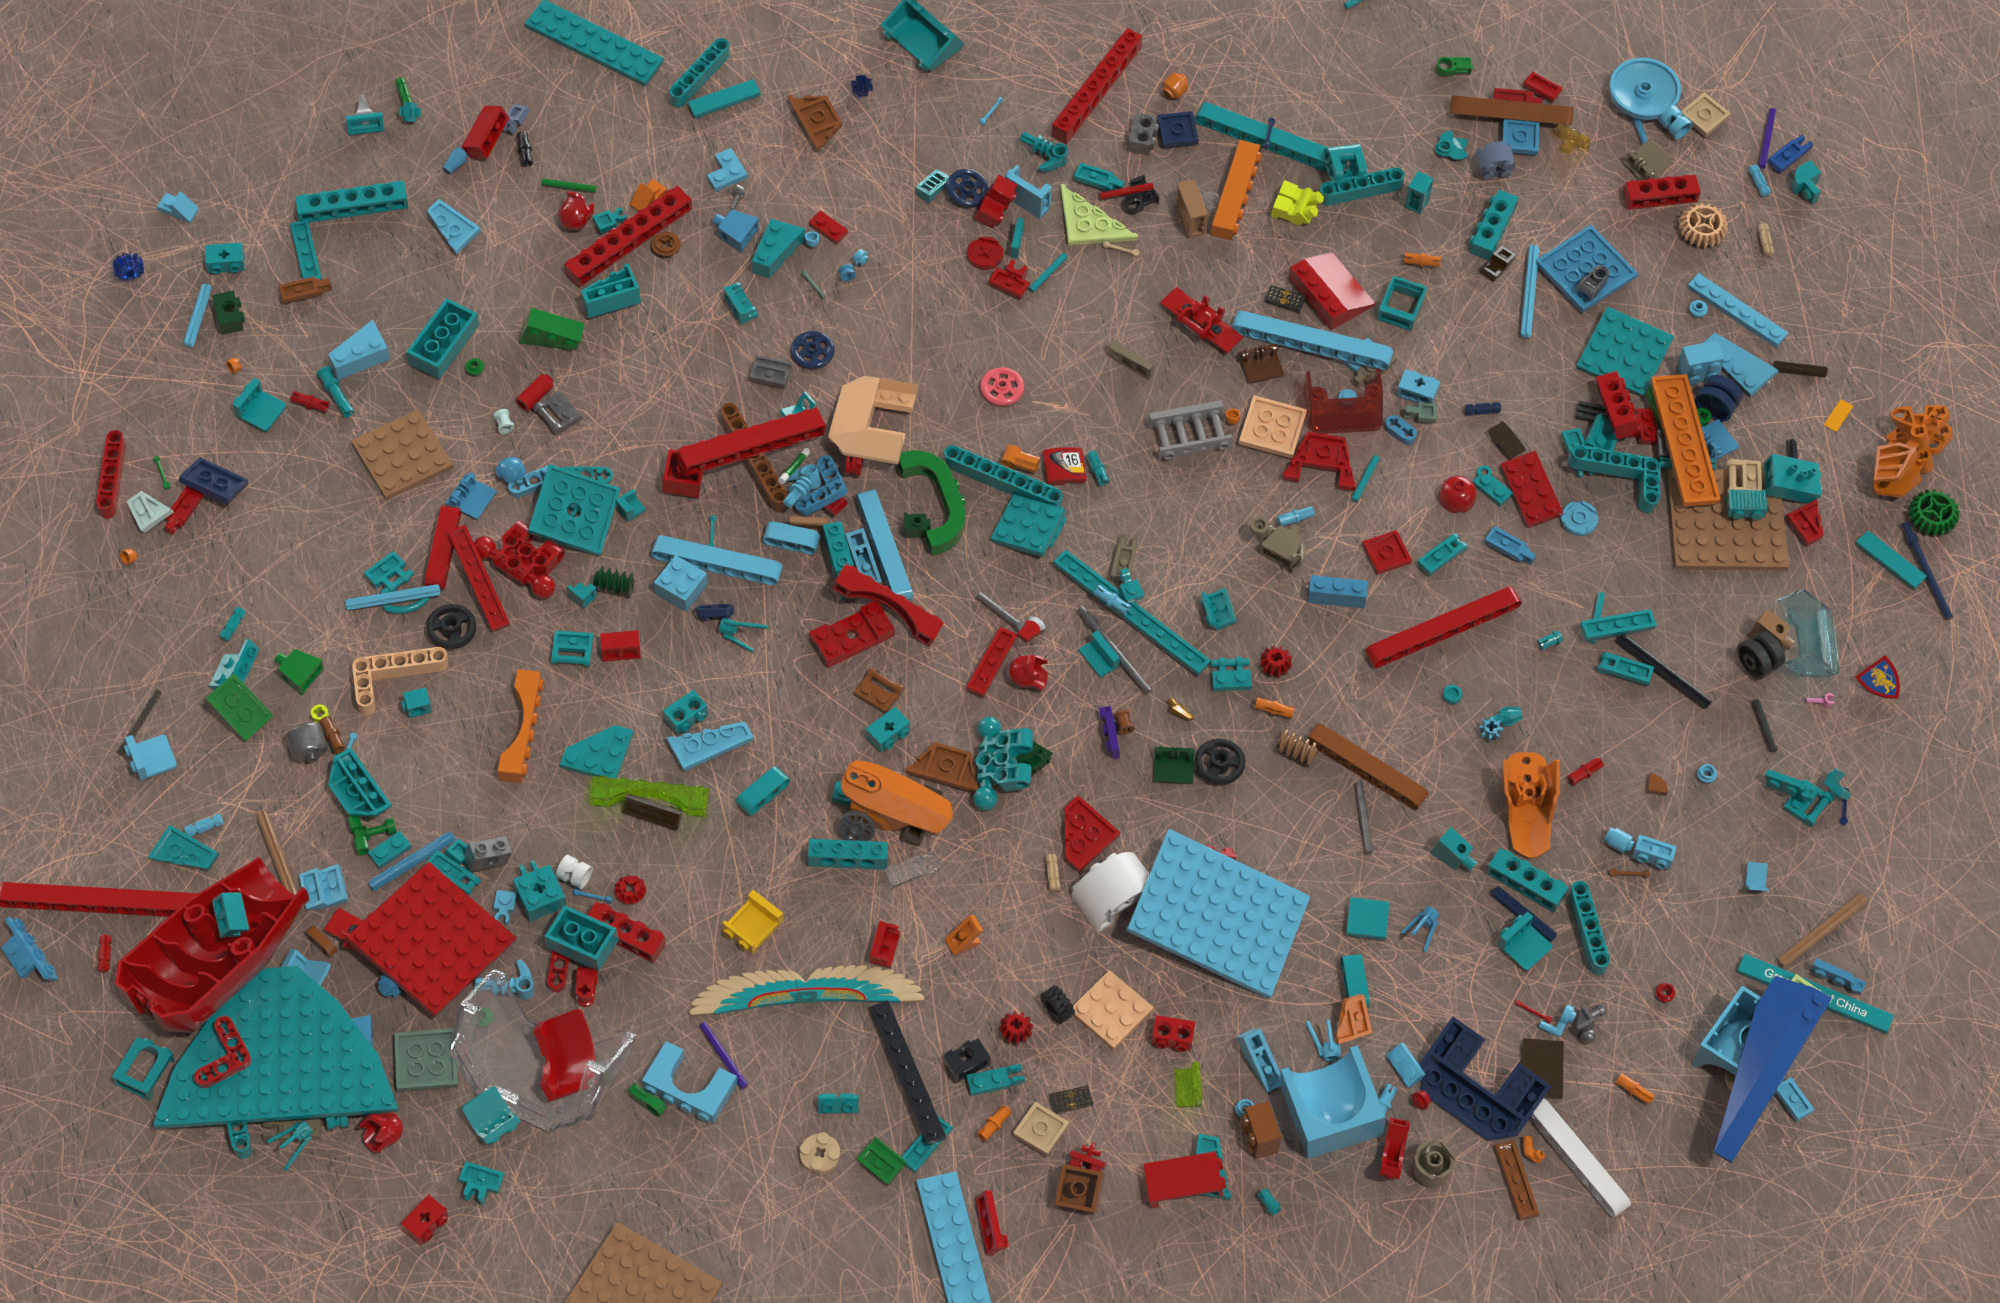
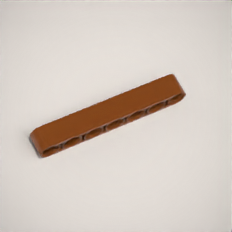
M1451 95L1450 113L1572 125L1574 107Z
M725 403L721 407V421L728 434L737 430L735 428H740L741 430L749 428L735 404ZM765 454L755 456L757 458L750 457L744 459L771 508L776 512H784L788 507L783 504V500L788 494L784 486L778 482L779 478Z
M1318 723L1306 738V740L1310 739V746L1316 742V749L1319 748V752L1412 810H1418L1429 795L1423 786L1323 724Z

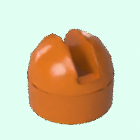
M231 358L226 361L227 368L231 374L241 370L242 364L239 365L238 363L240 359Z
M1237 409L1227 410L1225 415L1227 423L1230 425L1237 424L1240 421V411Z
M131 548L122 550L120 552L121 561L125 565L131 564L136 561L137 553Z

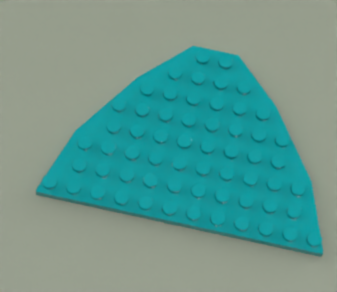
M298 966L265 968L260 971L253 980L208 1019L174 1067L161 1105L156 1113L154 1128L162 1129L399 1112L378 1053L338 1000ZM228 1016L233 1021L251 1056V1064L246 1069L208 1088H201L195 1081V1072L199 1068L228 1054L214 1026L215 1021L219 1017ZM225 1023L221 1024L225 1033H230ZM230 1039L227 1045L230 1047L236 1046L238 1039ZM240 1051L236 1052L239 1060L244 1062L245 1060ZM221 1064L217 1071L220 1073L226 1072L228 1065ZM212 1069L211 1072H212L213 1076L215 1077V1076H216V1075H215V1072H214V1070ZM205 1074L201 1076L203 1081L208 1080Z

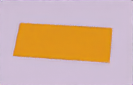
M1840 399L1824 425L1837 432L1853 408V405Z

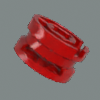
M847 456L845 475L855 474V476L860 477L864 458Z

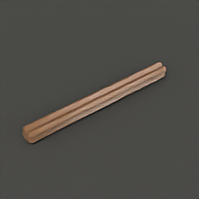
M258 811L256 813L257 819L282 885L292 894L296 895L295 885L267 811Z
M1863 894L1857 895L1780 956L1777 963L1782 968L1788 966L1865 905L1867 898Z

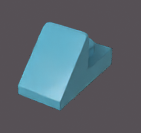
M179 192L176 197L165 193L157 206L158 211L191 223L199 210L182 192Z

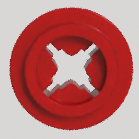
M629 874L623 878L620 877L619 881L615 883V896L620 902L625 904L638 903L646 894V886L643 879H640L637 875L630 876ZM626 884L630 887L634 886V893L630 890L626 891Z

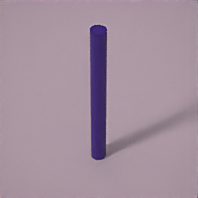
M1770 108L1768 112L1758 166L1760 169L1766 168L1776 109Z
M701 1023L699 1025L700 1029L730 1073L737 1076V1083L740 1088L745 1089L748 1083L707 1023Z

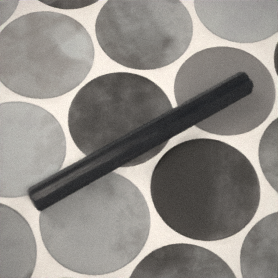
M1622 634L1618 638V643L1647 665L1653 666L1655 671L1701 706L1708 708L1711 705L1712 700L1626 634Z

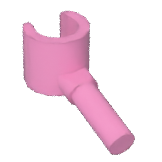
M1828 693L1824 698H1806V703H1819L1825 708H1830L1835 702L1828 700H1832L1834 695Z

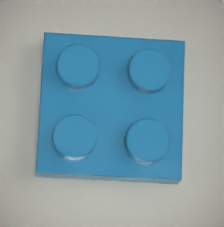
M1504 119L1502 142H1505V145H1508V143L1511 145L1512 153L1538 155L1539 122Z

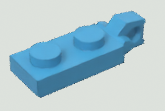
M1496 526L1492 528L1484 540V543L1516 561H1523L1529 565H1532L1535 561L1536 554L1529 551L1530 548L1526 546L1527 543Z
M1815 959L1810 970L1815 976L1822 979L1827 978L1840 987L1846 986L1855 994L1861 995L1866 984L1865 981L1853 977L1852 973L1819 959Z

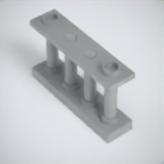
M1222 400L1149 413L1150 429H1158L1163 446L1159 447V460H1171L1175 457L1218 449L1225 450L1231 447L1232 434L1224 436L1219 419L1223 413ZM1210 418L1212 419L1217 437L1206 439L1201 420ZM1194 422L1199 440L1188 442L1183 423ZM1165 426H1176L1181 444L1170 445Z

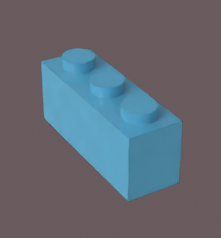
M1311 575L1308 603L1364 609L1368 581Z

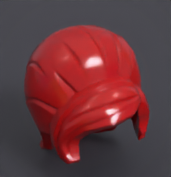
M567 191V199L561 205L558 212L559 221L564 228L577 231L582 229L591 220L595 204L591 203L587 207L585 198L582 195Z
M1024 655L1015 658L1009 668L1012 682L1021 688L1035 687L1040 692L1043 691L1048 681V673L1041 665L1047 664L1048 660L1038 655Z
M394 1112L369 1114L359 1124L360 1128H366L362 1135L364 1144L375 1154L381 1153L382 1149L394 1145L399 1141L403 1133L402 1121Z

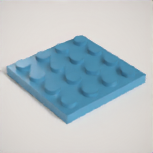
M1589 225L1536 259L1538 268L1582 313L1638 277V272L1592 225ZM1596 266H1605L1609 270L1607 284L1597 297L1591 301L1583 292L1576 290L1577 286Z

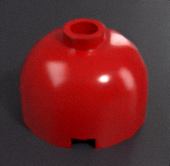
M1456 475L1449 477L1440 487V504L1451 513H1466L1472 509L1476 501L1475 485L1464 476Z

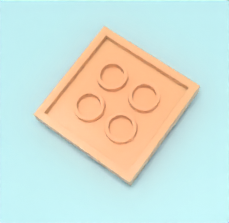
M1253 395L1239 439V445L1293 459L1307 409Z
M1110 970L1073 1005V1009H1075L1073 1017L1113 1051L1154 1011V1007Z

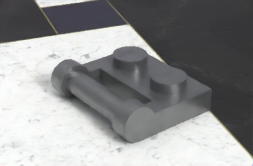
M560 390L544 401L537 402L532 408L536 414H540L555 435L560 434L582 420V415ZM549 408L561 423H557L545 409Z

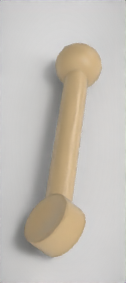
M1107 241L1103 242L1104 248L1109 247L1132 254L1133 257L1139 256V250L1137 249L1129 250L1109 244Z

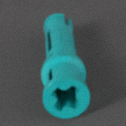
M330 366L322 367L317 371L316 376L322 380L324 389L330 392L345 418L352 416L355 411L340 389L339 380L332 374Z

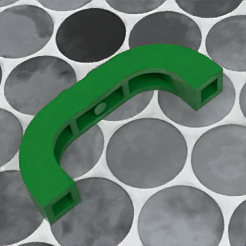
M919 450L902 452L899 464L897 465L903 479L915 475H923L932 479L937 485L949 519L941 527L926 531V542L931 556L944 553L958 543L965 527L964 505L966 503L963 494H959L958 480L953 478L948 465L938 456Z

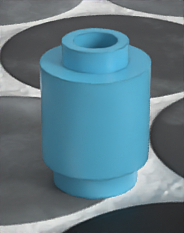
M1612 827L1604 839L1607 845L1623 854L1626 851L1630 852L1635 843L1632 841L1633 836Z

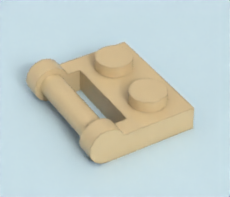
M1731 459L1726 462L1727 469H1729V488L1727 493L1729 489L1762 490L1761 461ZM1737 468L1741 469L1742 487L1736 486Z

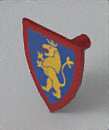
M1886 655L1855 676L1858 682L1871 693L1884 698L1898 699L1900 692L1899 675L1895 666Z

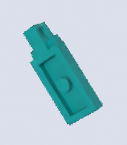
M1084 163L1079 164L1074 174L1075 181L1106 191L1124 188L1125 181L1117 179L1118 177L1114 176V173Z
M1770 769L1765 773L1766 784L1773 790H1780L1790 796L1802 798L1803 801L1812 803L1818 795L1817 789L1804 785V782Z

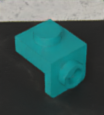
M1835 768L1828 773L1823 783L1831 789L1830 793L1835 798L1840 799L1841 797L1848 800L1852 794L1839 784L1845 773Z

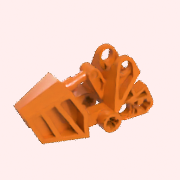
M1925 405L1924 414H1913L1911 406L1898 407L1891 412V420L1897 427L1893 432L1886 435L1887 445L1877 446L1873 483L1876 495L1902 498L1922 481L1921 473L1925 474L1933 470L1932 455L1939 454L1953 437L1951 426L1946 424L1950 419L1948 407ZM1897 413L1904 414L1901 418H1897L1894 415ZM1933 443L1938 444V446L1935 448L1929 447V445Z

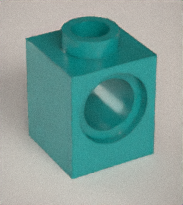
M426 687L403 693L404 700L401 701L403 712H408L409 718L432 713Z

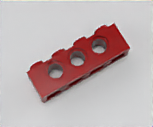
M1685 174L1676 177L1667 176L1658 179L1649 178L1639 181L1631 180L1625 183L1623 191L1628 210L1696 203L1701 193L1696 174Z
M1617 371L1597 376L1598 391L1616 438L1620 439L1638 434L1637 426L1640 425L1638 415H1634L1635 408L1633 402L1629 403L1631 399L1628 389L1624 390L1626 388L1624 378H1620Z
M595 902L587 914L601 922L613 921L608 925L617 929L619 940L616 945L653 964L666 945L665 936L660 931L647 928L641 921H634L625 913H618L612 910L605 903ZM624 929L630 930L628 933L621 932ZM640 938H646V939H647V940L644 941V942H640V941H639Z

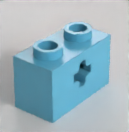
M1405 369L1396 396L1417 404L1418 402L1433 403L1439 390L1440 381L1433 377L1421 375L1416 371Z

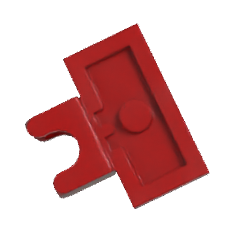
M1011 260L1006 267V271L997 267L989 279V285L1022 299L1030 285L1029 281L1024 280L1028 272L1027 266L1024 265L1021 269L1017 270L1014 268L1015 260Z
M1637 408L1634 415L1637 414L1640 425L1637 426L1638 434L1627 437L1636 438L1638 436L1639 444L1657 445L1656 433L1658 429L1652 410Z

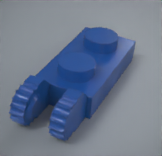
M1802 134L1773 154L1767 163L1776 171L1782 173L1811 150L1814 144L1809 141L1801 147L1800 144L1805 140V136Z

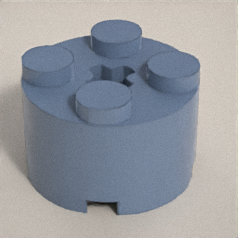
M1502 141L1486 144L1484 149L1481 150L1479 148L1476 151L1480 175L1483 176L1484 180H1491L1494 176H1501L1502 178L1511 176V171L1515 168V162L1509 143L1505 145V142Z

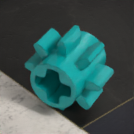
M404 102L403 107H399V116H403V121H416V117H421V108H417V103Z

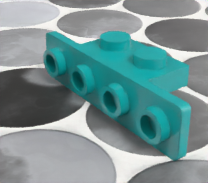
M246 639L239 654H224L209 687L215 690L233 673L244 683L260 649L250 639Z

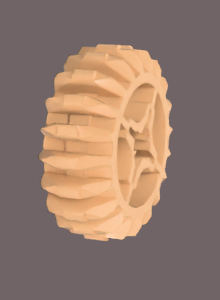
M1696 203L1692 207L1688 206L1679 219L1681 236H1685V241H1690V246L1696 244L1697 248L1700 245L1704 249L1707 245L1711 248L1714 244L1718 245L1720 241H1723L1728 231L1726 215H1722V210L1717 211L1716 206L1710 207V203L1707 206H1704L1703 203L1699 206Z

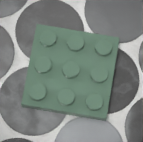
M455 1028L395 1033L397 1092L458 1087Z

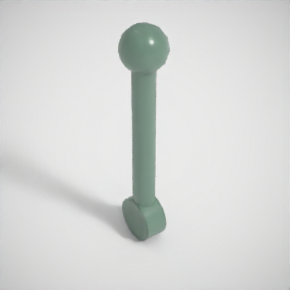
M802 271V277L809 281L818 292L820 298H826L824 292L808 276V272Z

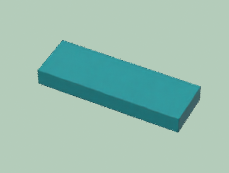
M938 1116L947 1137L953 1131V1127ZM921 1134L902 1156L907 1161L905 1167L915 1174L944 1140L927 1146Z

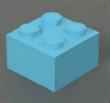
M1719 341L1682 348L1677 369L1680 375L1687 374L1691 385L1706 381L1711 375H1720L1725 358Z
M675 555L655 580L654 592L657 596L687 612L708 585L707 573Z

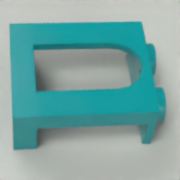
M137 1037L112 1076L114 1084L151 1101L154 1096L152 1089L169 1062L173 1064L175 1062L172 1051L164 1046H156L148 1038L141 1039ZM145 1050L158 1056L144 1081L140 1082L126 1074L139 1053Z

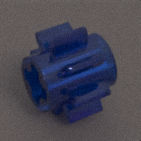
M865 74L856 75L855 81H851L852 93H856L859 97L868 96L869 91H873L872 79H868Z

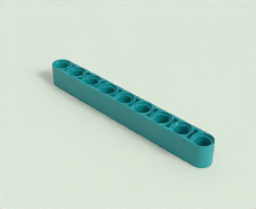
M1204 102L1201 104L1195 116L1196 123L1238 140L1259 144L1260 148L1264 149L1263 144L1266 141L1269 125L1211 103ZM1272 127L1268 151L1327 172L1323 159V150L1327 148L1326 146ZM1346 161V162H1341L1343 171H1344V169H1345V167H1346L1348 161Z

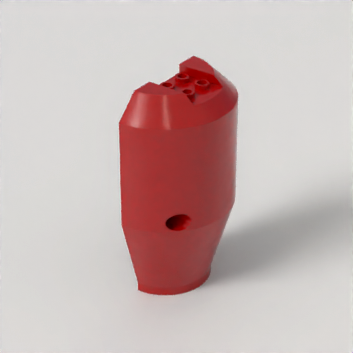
M257 856L252 862L188 899L126 954L117 965L116 987L139 1014H147L149 1017H153L163 1031L195 1032L253 980L260 971L266 968L302 907L309 902L307 890L302 887L296 895L292 894L271 874L260 857ZM221 893H241L249 930L247 932H240V936L220 938L212 900Z

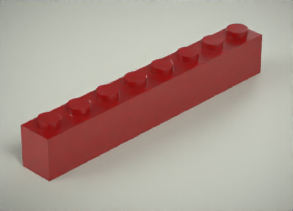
M817 407L805 409L802 412L788 414L779 419H771L766 423L755 424L746 429H738L726 435H718L709 440H701L692 445H684L677 451V461L684 476L687 477L823 436L826 424Z

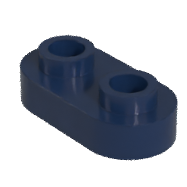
M734 605L696 606V616L702 620H708L711 617L728 619L734 614Z

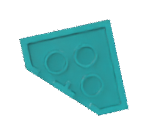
M614 725L567 747L561 759L560 768L616 783L633 738L634 730Z

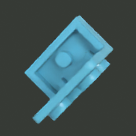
M133 735L125 737L127 743L124 746L127 757H132L133 761L130 762L133 773H138L140 781L177 767L165 735H160L137 744Z
M290 949L281 966H298L320 986L331 967L328 962L307 960L296 949Z

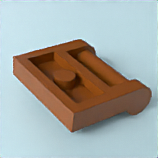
M872 667L854 691V696L886 714L903 693L905 686L901 683L893 682L880 674L876 668ZM875 679L879 681L880 683L892 689L894 692L890 694L881 687L872 683V680Z

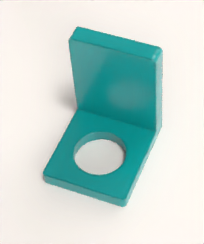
M803 392L796 405L781 409L780 414L785 417L788 414L804 411L806 409L803 405L804 399L809 402V409H813L816 402L806 392Z

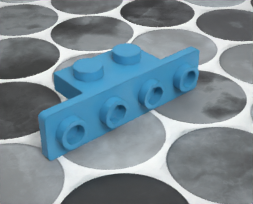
M7 917L5 922L14 935L1 949L19 976L26 978L37 968L45 980L56 981L58 977L55 974L54 967L47 962L44 952L37 947L33 936L26 931L23 921L18 918Z

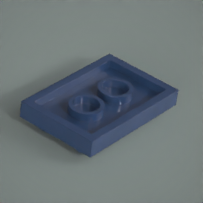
M201 457L179 476L180 483L227 505L248 486V479Z

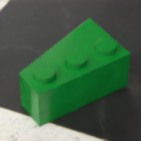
M531 307L522 324L518 344L576 351L581 342L585 323Z

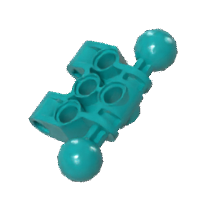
M990 716L983 718L977 727L983 742L979 744V754L976 757V764L978 766L977 782L980 784V788L974 793L973 801L975 806L983 811L991 810L997 804L998 797L995 790L992 789V785L998 784L1005 791L1028 788L1031 784V766L1025 763H1017L1016 757L1032 751L1033 731L1028 728L1002 731L999 720Z

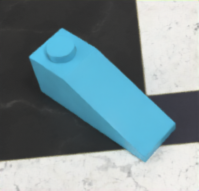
M864 528L847 533L846 537L858 571L864 575L871 576L878 583L882 582Z
M1253 1028L1237 1036L1236 1039L1245 1058L1265 1091L1270 1092L1281 1086V1073L1261 1029Z

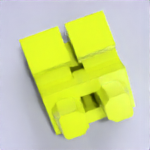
M1284 180L1273 206L1271 217L1275 219L1280 217L1289 220L1295 225L1310 224L1311 219L1317 217V204L1323 202L1324 196L1319 191L1313 192L1310 187L1300 189L1298 185Z

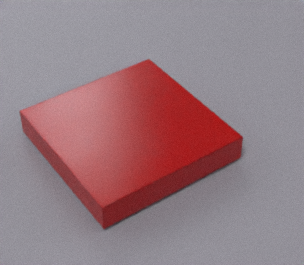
M1397 530L1362 541V546L1377 575L1412 563V559Z

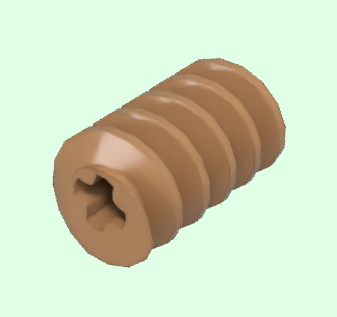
M1286 729L1281 734L1275 749L1279 747V752L1281 753L1286 750L1287 756L1293 754L1295 760L1300 757V762L1304 763L1307 760V765L1311 766L1319 748L1316 749V742L1310 746V739L1302 742V735L1295 739L1296 732L1289 736V729Z

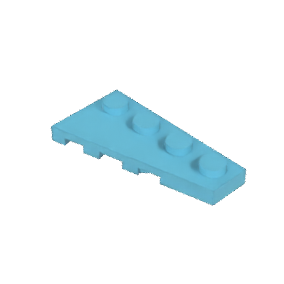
M1716 333L1703 342L1719 341L1725 358L1722 368L1750 396H1753L1779 373L1778 369Z
M746 722L720 726L719 729L714 730L705 729L691 734V732L685 733L683 736L675 738L673 736L667 737V742L683 771L754 740Z

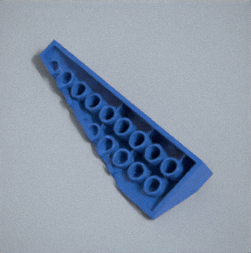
M1774 976L1755 1007L1714 1154L1730 1163L1733 1162L1828 1008L1832 999L1830 996L1814 987Z

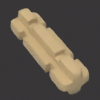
M1767 223L1759 224L1758 232L1761 234L1759 236L1762 248H1764L1763 254L1765 256H1772L1774 249L1770 232L1768 231L1769 227Z
M1055 854L1046 855L1049 890L1052 892L1059 891L1060 881L1057 856Z

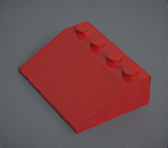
M1333 252L1305 258L1290 267L1289 281L1300 294L1306 295L1305 300L1330 330L1374 307L1376 304Z

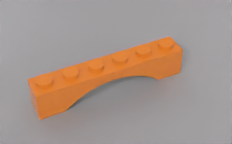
M517 669L514 688L515 695L524 711L523 723L515 741L500 756L498 777L502 781L522 783L523 776H527L528 772L526 760L531 757V747H529V744L534 741L535 731L532 729L538 720L536 708H540L541 696H539V692L544 689V679H541V672Z

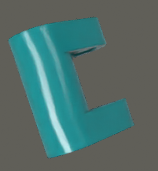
M1360 144L1324 148L1323 159L1330 180L1342 179L1343 168L1341 162L1349 161L1353 176L1367 174V165Z

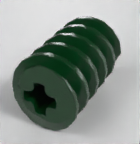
M601 566L594 575L593 586L596 588L598 586L601 591L606 587L607 592H611L613 589L615 594L621 591L623 596L628 592V596L631 597L635 579L633 573L626 577V571H623L620 576L618 569L612 574L611 568L604 572V566Z

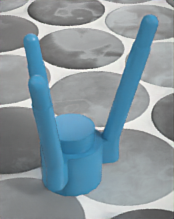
M1427 906L1423 912H1420L1401 931V934H1405L1418 921L1419 923L1412 931V935H1415L1422 926H1431L1423 948L1424 953L1427 952L1434 930L1439 924L1437 921L1439 917L1438 911Z

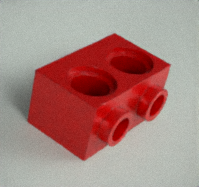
M1156 1015L1151 1045L1161 1049L1174 1048L1180 1052L1191 1051L1196 1021ZM1165 1031L1168 1034L1163 1036L1160 1035L1158 1032ZM1184 1034L1188 1038L1182 1039L1179 1035Z

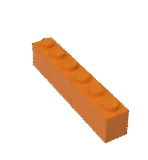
M1239 140L1212 223L1211 236L1232 241L1233 235H1237L1240 225L1238 220H1242L1244 214L1242 207L1247 205L1249 198L1247 192L1252 190L1253 181L1251 179L1256 177L1258 167H1256V163H1260L1262 158L1259 144Z

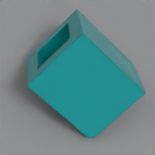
M635 489L616 499L617 510L627 522L645 512V507L637 499V491Z
M581 582L574 588L571 585L566 587L567 596L583 609L597 598L596 587L591 583L587 587Z

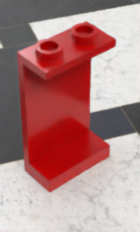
M1216 1151L1143 1164L1151 1209L1159 1208V1201L1218 1191L1220 1197H1223V1189H1227L1225 1177L1220 1175V1170H1223L1222 1158L1217 1157Z

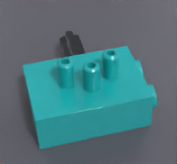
M1793 438L1787 439V457L1771 454L1763 463L1766 495L1810 503L1822 495L1819 463L1798 459L1797 442Z

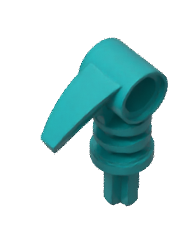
M1027 132L1021 134L1020 141L1033 147V152L1037 153L1040 151L1041 155L1045 154V157L1050 158L1049 161L1038 167L1040 172L1052 171L1067 164L1068 147L1065 144H1055L1053 142L1049 144V140H1044V137L1041 135L1035 137Z

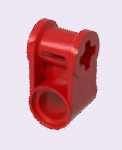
M577 967L576 998L577 1003L582 1007H589L594 1003L598 981V971L595 969Z

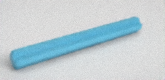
M436 584L347 599L345 604L347 610L434 597L440 595V587Z

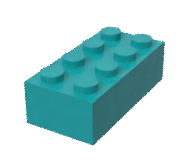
M446 298L406 351L408 364L440 380L478 328V313Z

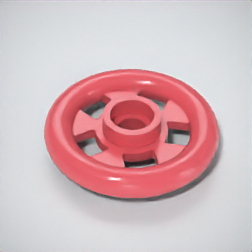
M999 367L988 371L983 376L980 382V390L988 402L998 406H1008L1014 404L1022 397L1024 382L1016 371ZM1007 375L1008 378H999V376ZM990 379L995 380L993 385L988 384ZM1011 382H1016L1017 387L1012 388ZM994 390L998 395L994 397L990 392ZM1009 392L1012 394V396L1009 398H1005L1004 396Z

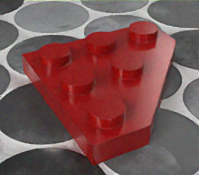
M1079 795L1064 808L1065 861L1080 873L1111 845L1121 833Z

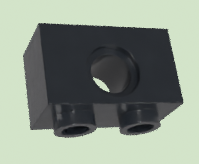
M979 1038L974 1041L968 1040L962 1047L956 1050H949L943 1056V1065L956 1084L965 1079L966 1075L977 1073L990 1066L991 1057ZM963 1057H968V1058H970L971 1060H970V1061H963V1060H961V1058H963Z

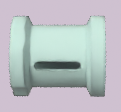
M507 409L498 410L493 416L494 420L498 423V431L501 434L509 433L515 428L514 423L510 421V413Z

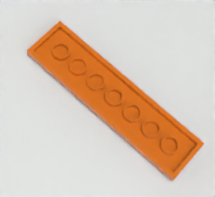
M1687 374L1651 377L1650 383L1683 507L1719 504L1721 498Z

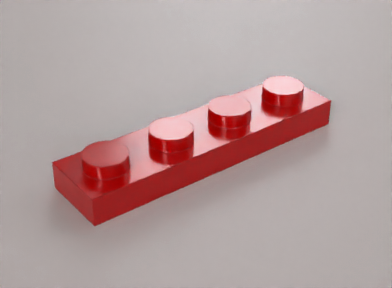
M1002 627L999 628L966 687L967 691L984 698L1017 639L1016 633Z

